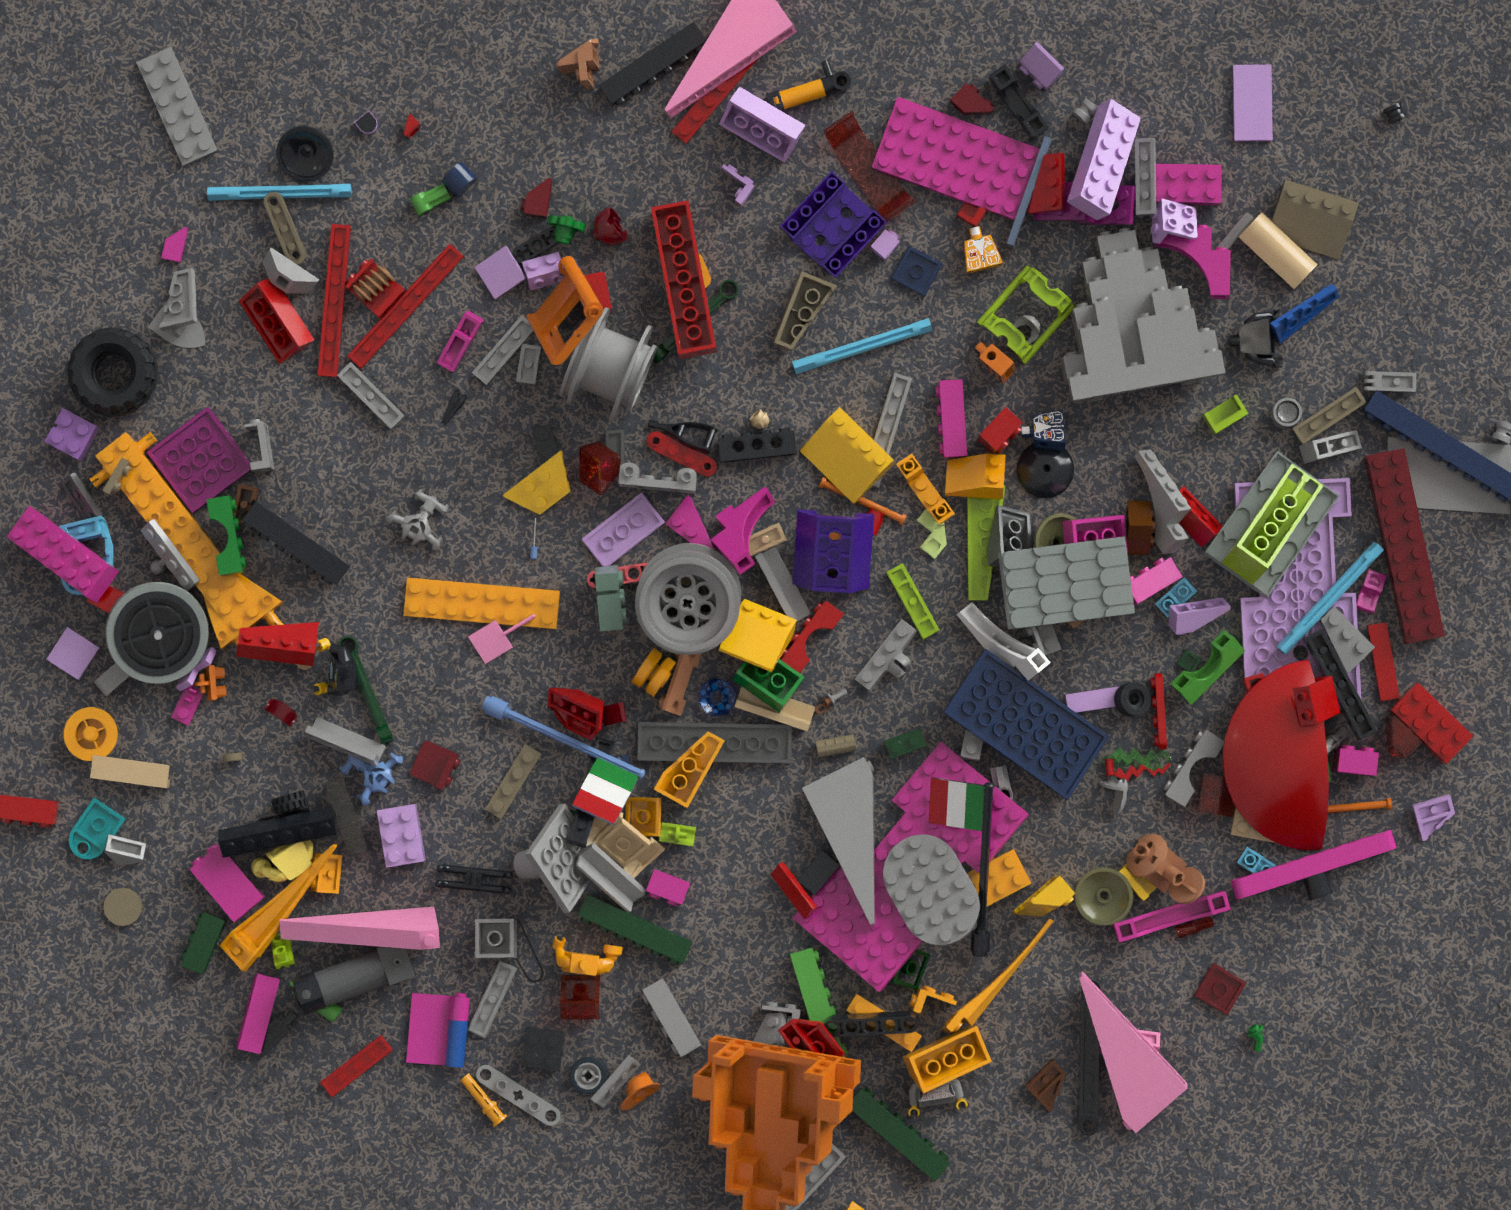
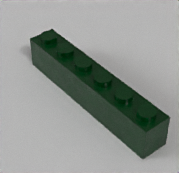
M587 894L578 914L582 922L589 925L592 922L599 925L598 929L607 933L611 930L616 933L615 937L624 941L627 938L633 940V945L641 949L646 946L651 949L650 953L659 957L663 954L669 957L668 961L676 965L679 962L684 963L693 943L686 938L590 894Z
M861 1087L853 1096L852 1111L931 1179L936 1181L950 1165L947 1161L949 1157L941 1150L939 1152L935 1151L932 1148L934 1144L927 1138L921 1139L918 1136L920 1132L912 1125L907 1127L903 1123L905 1119L897 1112L893 1115L888 1110L890 1106L883 1100L878 1102L874 1098L876 1094L868 1087L865 1090Z

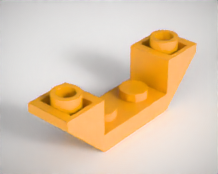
M912 453L896 464L912 491L938 525L955 515L945 499H942L924 474L922 467Z

